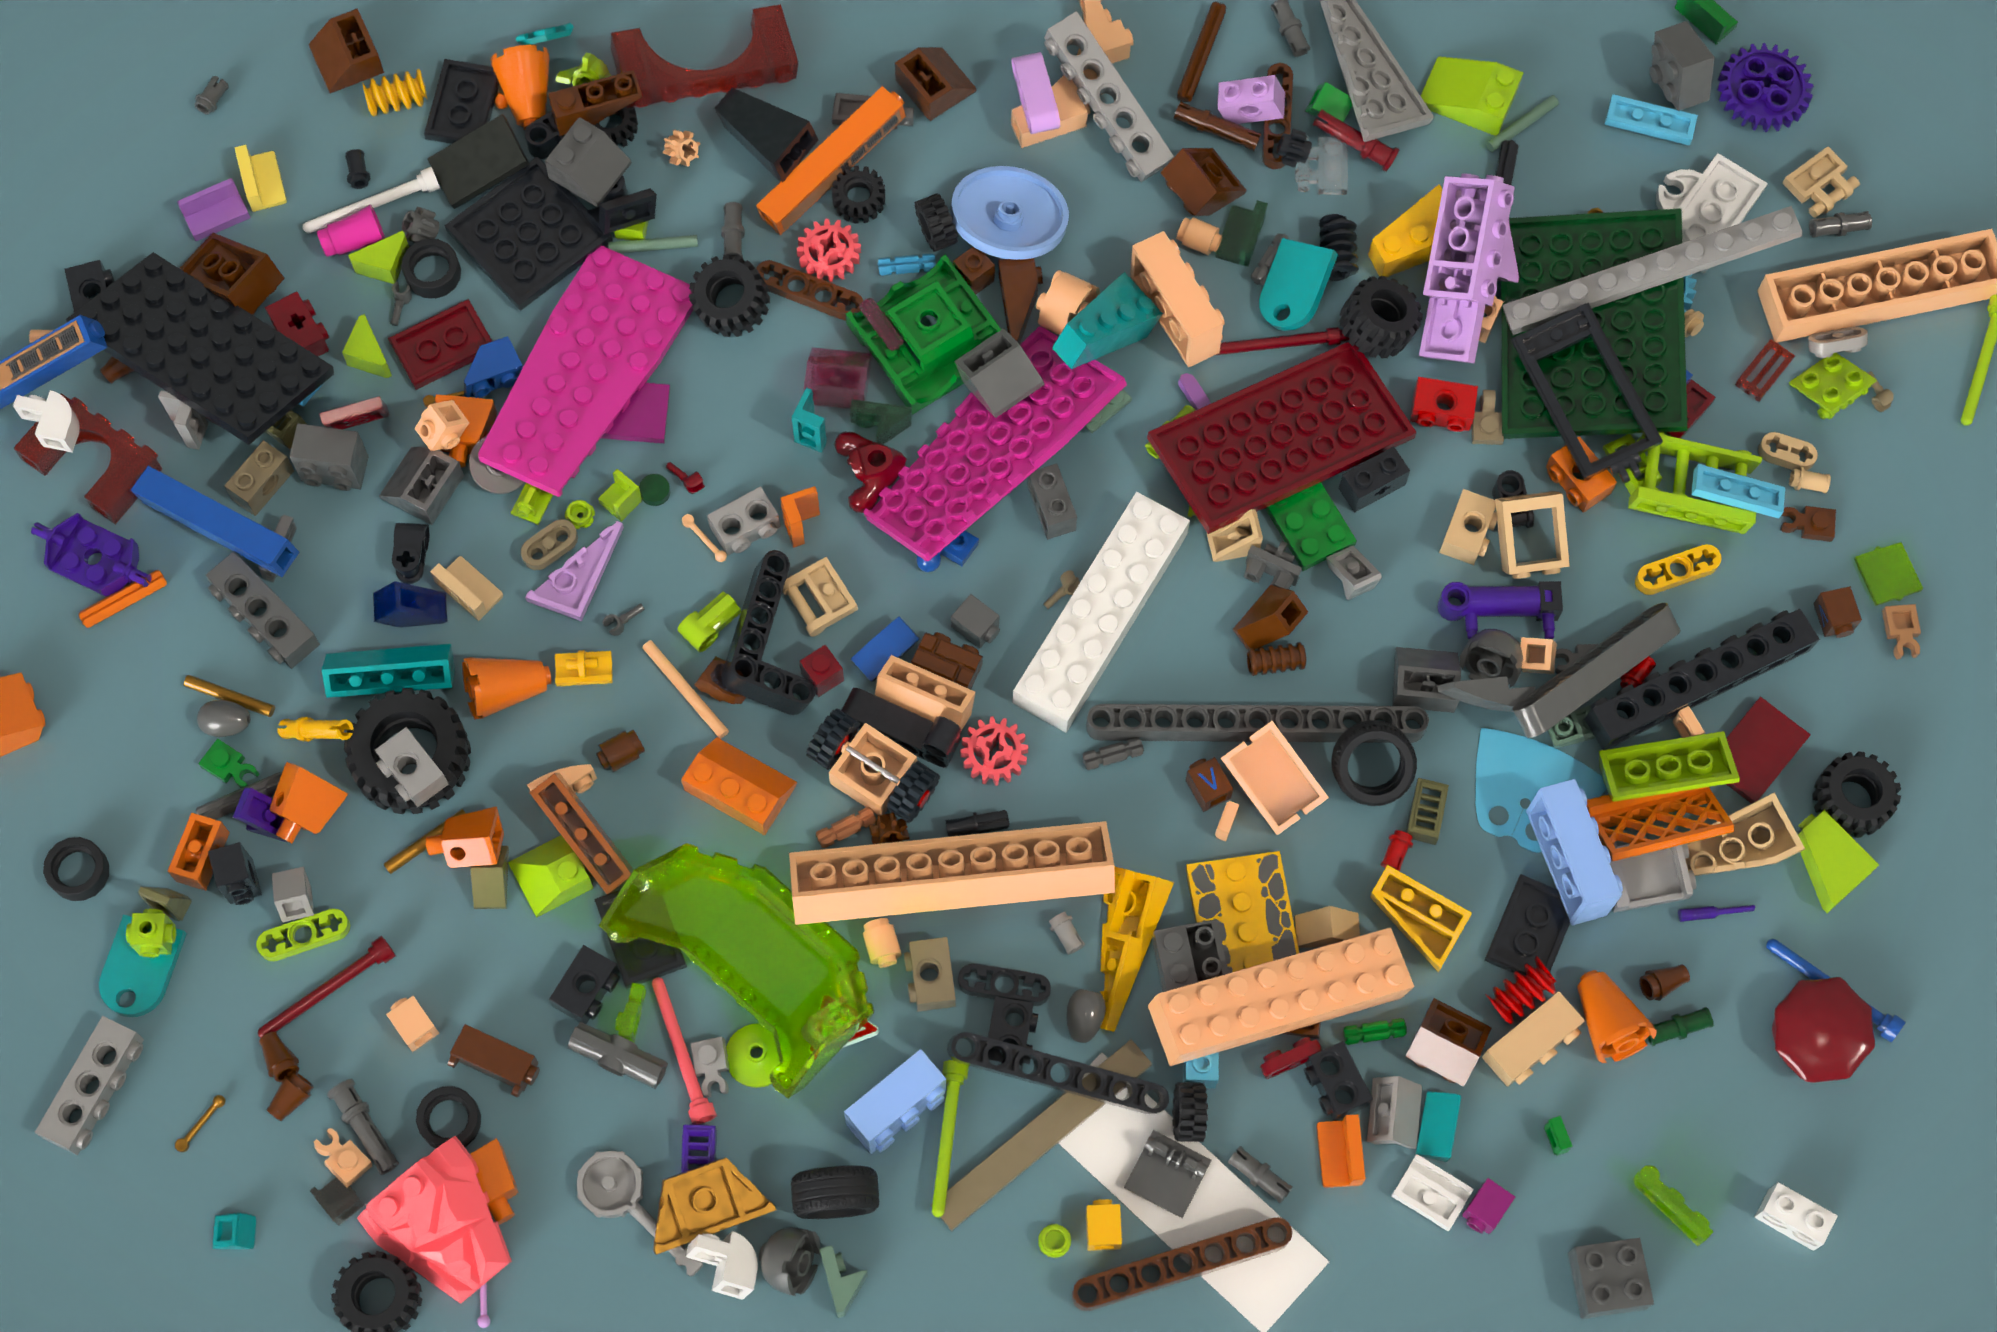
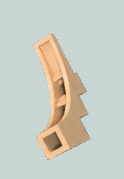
M1079 0L1084 23L1111 63L1130 58V49L1134 45L1131 31L1128 28H1124L1121 19L1112 22L1109 10L1102 7V0ZM1080 48L1077 52V55L1081 54ZM1091 69L1083 71L1086 78L1091 80L1097 79L1095 71ZM1063 75L1052 86L1060 117L1059 129L1031 134L1022 105L1011 110V125L1021 148L1086 127L1090 107L1089 104L1085 105L1080 100L1077 94L1078 88L1072 79L1069 81Z

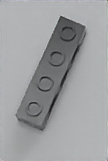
M234 551L205 575L211 584L208 587L211 594L219 602L225 599L231 605L227 608L231 615L239 623L245 620L251 626L247 629L248 632L259 644L264 640L271 647L267 651L278 664L285 662L292 669L320 645L314 633ZM247 587L243 594L234 595L238 588ZM267 608L263 615L254 616L256 610ZM287 629L283 636L274 637L277 630Z

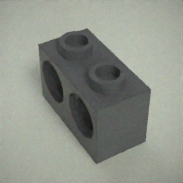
M1057 463L1037 469L1028 476L1027 487L1047 540L1076 531L1077 515Z

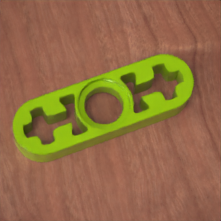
M329 909L262 932L257 939L256 947L264 959L278 961L343 939L350 931V921L343 911ZM332 918L343 922L338 925V930L335 932L331 928L322 929L321 932L324 935L322 937H319V931L314 925L319 922L321 928L331 925ZM302 927H308L312 930V937L305 943H299L295 940L296 931ZM285 933H287L288 939L293 945L288 948L286 942L277 944L276 951L274 952L264 948L269 945V940L272 938L276 942L285 941L286 938L283 936Z

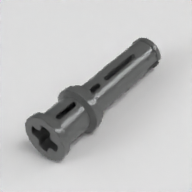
M347 1079L333 1087L327 1093L329 1099H334L343 1114L341 1116L342 1121L352 1126L367 1153L375 1163L380 1175L386 1174L396 1168L399 1162L368 1114L369 1105L367 1102H362L354 1088V1080Z

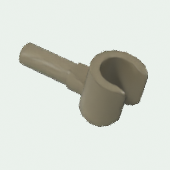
M1872 371L1868 372L1869 375L1876 379ZM1876 381L1871 385L1877 394L1872 398V404L1877 411L1883 412L1891 406L1894 396L1891 390L1883 389L1879 382Z
M1069 570L1061 575L1060 580L1063 586L1043 603L1047 609L1052 607L1066 594L1073 595L1080 584L1079 578L1075 577L1073 571Z

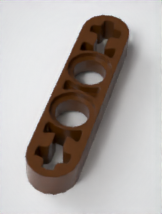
M1284 63L1271 65L1267 72V76L1282 74V88L1285 91L1286 102L1284 118L1264 121L1262 160L1265 166L1270 169H1280L1285 166L1282 164V156L1279 155V158H1273L1272 152L1274 143H1279L1282 134L1289 135L1291 132L1293 71L1290 66ZM1278 123L1283 125L1285 131L1281 134H1274L1270 131L1269 126Z
M772 260L763 261L756 268L763 279L764 274H769L770 271L774 272V277L771 276L768 280L764 279L768 286L769 292L844 321H846V313L849 312L846 311V305L849 306L851 302L856 303V308H852L851 312L864 311V301L861 295L849 289ZM779 280H782V281H783V285H782V286H780V281H779ZM793 280H800L805 284L804 288L798 292L791 291L788 285ZM825 290L830 292L832 297L827 302H819L815 295L819 291ZM838 296H840V302H837Z

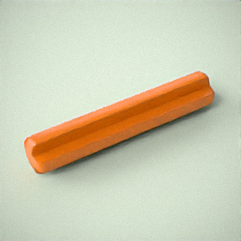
M155 570L150 573L152 580L148 582L149 585L147 587L133 582L80 611L79 618L86 628H90L167 585L166 579L161 571Z

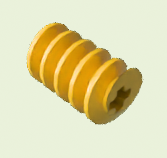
M420 69L416 70L415 78H412L410 73L405 71L403 81L395 73L393 74L392 83H389L385 76H382L381 85L379 86L374 78L370 79L369 88H366L363 83L367 106L373 117L377 116L378 107H380L384 114H388L389 105H392L394 110L399 112L401 102H403L407 109H411L412 100H415L419 107H423L424 97L427 99Z

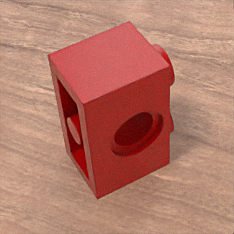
M1418 377L1414 388L1410 422H1416L1423 427H1447L1448 430L1454 432L1469 431L1474 420L1478 386ZM1437 404H1446L1450 409L1443 410Z

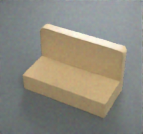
M459 556L446 569L438 563L430 571L434 582L478 621L503 598L502 591L462 556Z

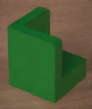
M1324 82L1318 85L1305 111L1315 117L1323 109L1344 122L1352 107V102L1348 94Z

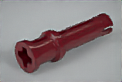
M1323 109L1319 111L1318 117L1327 121V123L1315 118L1312 126L1321 129L1358 150L1362 159L1368 158L1381 165L1383 171H1388L1399 152V148H1391L1380 142L1378 138L1364 142L1360 131L1340 121Z

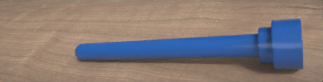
M1776 939L1767 941L1766 946L1769 951L1808 978H1831ZM1870 1005L1872 1008V1022L1877 1025L1876 1029L1881 1032L1880 1036L1892 1042L1906 1021L1897 1015L1891 1016L1888 1013L1884 1015Z

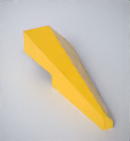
M1115 866V893L1104 894L1103 902L1108 904L1107 923L1102 924L1100 969L1105 974L1104 991H1100L1106 1005L1104 1020L1100 1028L1115 1032L1151 942L1153 932L1157 927L1174 882Z

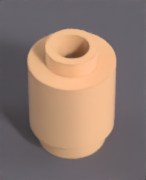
M1185 217L1180 225L1176 239L1182 241V245L1209 255L1211 251L1216 252L1223 236L1219 235L1220 228L1194 217L1192 219Z
M878 918L864 924L865 932L863 933V938L871 964H878L879 968L896 964L897 958L902 953L894 926L889 924L888 918Z

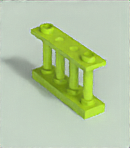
M1659 432L1663 443L1648 450L1644 486H1639L1631 494L1628 508L1745 534L1755 524L1756 512L1717 504L1715 501L1704 498L1699 500L1688 497L1685 494L1688 463L1691 460L1705 463L1706 466L1716 469L1718 467L1735 470L1734 474L1747 477V473L1751 474L1762 463V457L1752 455L1751 452L1745 450L1733 451L1667 436L1663 432ZM1642 434L1637 441L1645 438L1644 435ZM1660 454L1677 457L1673 493L1659 491L1656 487Z

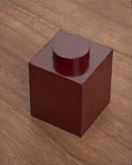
M826 644L799 661L801 674L813 684L815 694L818 697L844 681L843 668Z

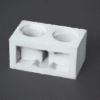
M1778 1182L1768 1189L1754 1218L1814 1251L1824 1245L1838 1216Z

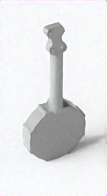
M623 1151L596 1152L578 1170L577 1198L598 1218L625 1217L629 1212L655 1238L657 1221L638 1203L643 1198V1171ZM682 1245L668 1250L676 1258L675 1262L678 1266H686V1273L690 1277L694 1276L703 1266V1262L686 1257L687 1248L685 1249Z

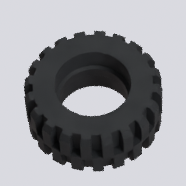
M403 688L401 694H396L394 689L385 692V698L378 701L377 697H374L368 701L370 707L366 711L360 708L355 714L358 722L356 724L352 723L353 730H347V733L353 734L350 739L344 741L347 767L364 796L369 801L374 800L378 807L384 810L391 807L393 812L397 814H404L406 809H410L413 814H419L423 812L422 807L428 805L433 810L440 806L438 803L440 799L445 797L449 800L455 795L452 789L455 785L461 787L465 781L463 771H468L471 763L468 757L471 753L468 735L453 707L449 708L447 702L440 696L433 698L431 692L423 689L419 691V694H415L413 688ZM406 727L408 729H423L434 735L437 747L432 760L444 774L449 784L419 807L411 799L405 802L395 789V786L399 784L392 775L386 778L376 764L380 758L375 749Z

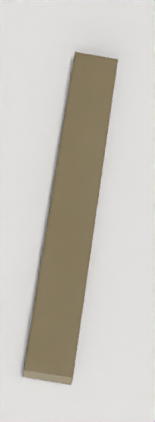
M1131 1039L1101 1063L1098 1068L1138 1078L1152 1066V1063ZM1089 1073L1082 1079L1083 1087L1088 1091L1094 1090L1096 1078ZM1118 1081L1113 1087L1114 1095L1116 1096L1126 1088V1085ZM1066 1092L948 1189L945 1212L940 1218L953 1231L1106 1103Z

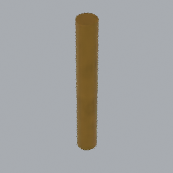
M187 675L184 680V686L221 700L237 703L248 710L271 717L274 713L275 706L191 675Z
M461 809L460 811H458L457 813H455V814L452 815L451 817L458 816V815H462V814H466V813H465V811H464L463 809ZM445 821L385 862L383 865L388 872L392 874L427 849L426 837L441 835Z

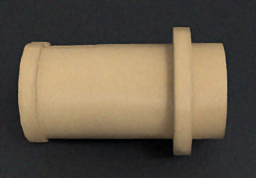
M1800 466L1798 469H1792L1789 486L1794 487L1797 491L1803 488L1826 494L1830 486L1831 476L1830 474L1806 471L1804 467Z

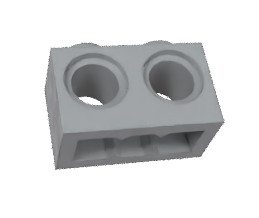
M761 486L707 515L709 527L727 556L734 552L741 553L745 551L752 542L759 538H769L780 528L779 515ZM756 513L766 514V517L761 520L751 518ZM730 527H737L738 529H740L736 534L733 535L725 533V531Z

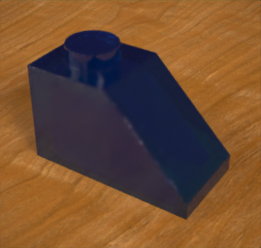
M394 581L373 593L374 622L395 627L443 624L447 622L445 592Z

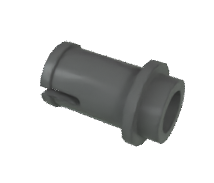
M212 76L202 94H197L195 97V107L204 114L216 111L217 102L229 87L222 78L217 83L218 76Z

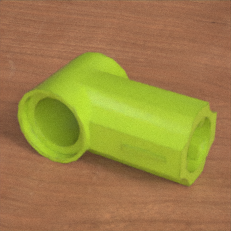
M723 591L699 613L694 611L686 616L679 624L677 631L699 653L703 652L716 641L719 632L741 614V608L729 594Z

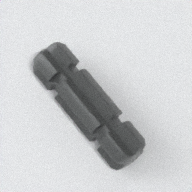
M1276 234L1271 242L1273 246L1269 245L1258 263L1260 267H1256L1252 272L1251 279L1255 284L1264 286L1281 239H1289L1286 234Z
M1136 737L1127 740L1126 744L1122 741L1101 747L1097 752L1095 750L1084 752L1082 757L1083 763L1087 770L1098 768L1099 764L1105 766L1126 760L1128 756H1131V758L1143 754L1144 748L1140 738Z

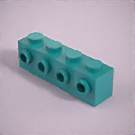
M451 644L328 653L325 655L322 666L326 698L380 694L393 689L395 692H402L403 688H413L414 691L452 688L455 675Z

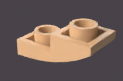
M591 764L576 765L547 773L530 782L527 786L529 791H532L554 773H560L572 790L580 794L591 788L594 784L593 781L597 777Z

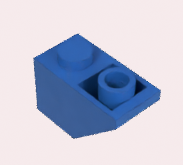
M508 336L479 347L464 380L465 397L482 398L493 390L514 386L523 365Z

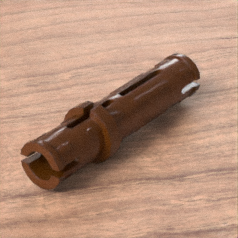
M1181 101L1174 115L1175 120L1196 127L1197 131L1201 133L1204 131L1212 133L1253 151L1256 150L1262 134L1211 114L1210 110L1205 109L1203 111Z

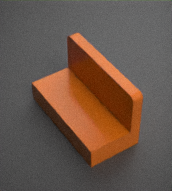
M815 486L780 497L783 521L793 548L805 544L802 521L820 515L818 492Z
M1359 1114L1346 1115L1342 1121L1318 1122L1316 1127L1322 1186L1324 1188L1362 1186L1366 1178Z

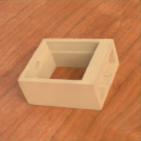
M1550 491L1495 499L1503 572L1512 575L1514 579L1530 577V572L1542 570V574L1549 575L1560 573V568L1570 567L1562 493ZM1552 508L1557 558L1516 563L1511 513Z

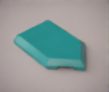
M571 23L563 24L557 27L517 35L515 39L520 45H532L569 36L574 27Z

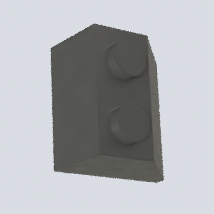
M579 117L545 160L549 179L598 207L631 165V160L604 131Z

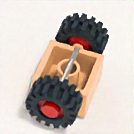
M838 708L835 711L833 710L825 718L824 723L820 724L819 730L814 733L813 740L808 745L809 748L806 751V755L824 768L831 769L829 771L831 785L863 806L871 808L875 814L884 815L887 810H890L906 822H912L918 816L919 811L923 810L925 803H928L931 794L934 793L935 787L939 783L940 775L917 761L916 755L867 723L858 732L860 723Z

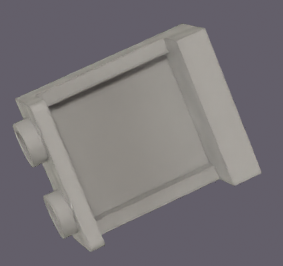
M1687 843L1613 862L1611 860L1610 866L1613 873L1619 876L1623 887L1622 896L1614 905L1613 912L1689 899L1693 895V889H1696V879L1692 870L1688 871L1686 859L1689 858ZM1614 844V846H1615L1616 849L1622 848V847H1626V846H1629V845H1630V844H1626V845L1617 846L1616 844Z

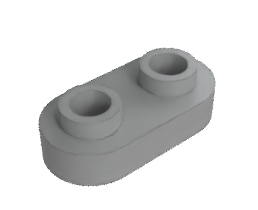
M1848 327L1812 334L1808 338L1809 351L1821 358L1831 357L1833 353L1841 351L1858 352L1868 344V331L1864 328Z

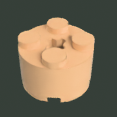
M1058 270L1052 278L1048 292H1043L1037 300L1036 309L1040 310L1038 324L1060 336L1067 323L1100 294L1099 287L1067 272Z

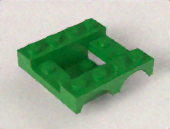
M946 254L922 277L908 283L900 281L891 286L889 292L872 307L857 313L851 311L846 313L847 326L860 344L866 346L894 384L897 395L912 415L964 384L954 361L1001 330ZM930 315L935 317L937 322L933 326H924L920 320L924 316ZM893 328H896L898 332L901 334L903 339L906 341L911 350L919 359L920 365L911 355V353L903 344L898 335L895 333Z

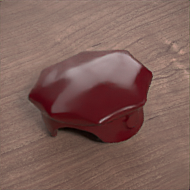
M1841 977L1800 980L1775 1008L1774 1021L1772 1023L1775 1050L1785 1064L1806 1082L1815 1083L1848 1079L1875 1048L1872 1008Z

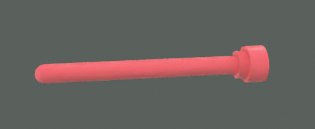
M656 977L652 980V987L691 1099L688 1114L692 1125H700L713 1120L717 1114L713 1103L709 1102L708 1098L703 1097L665 982L662 978Z

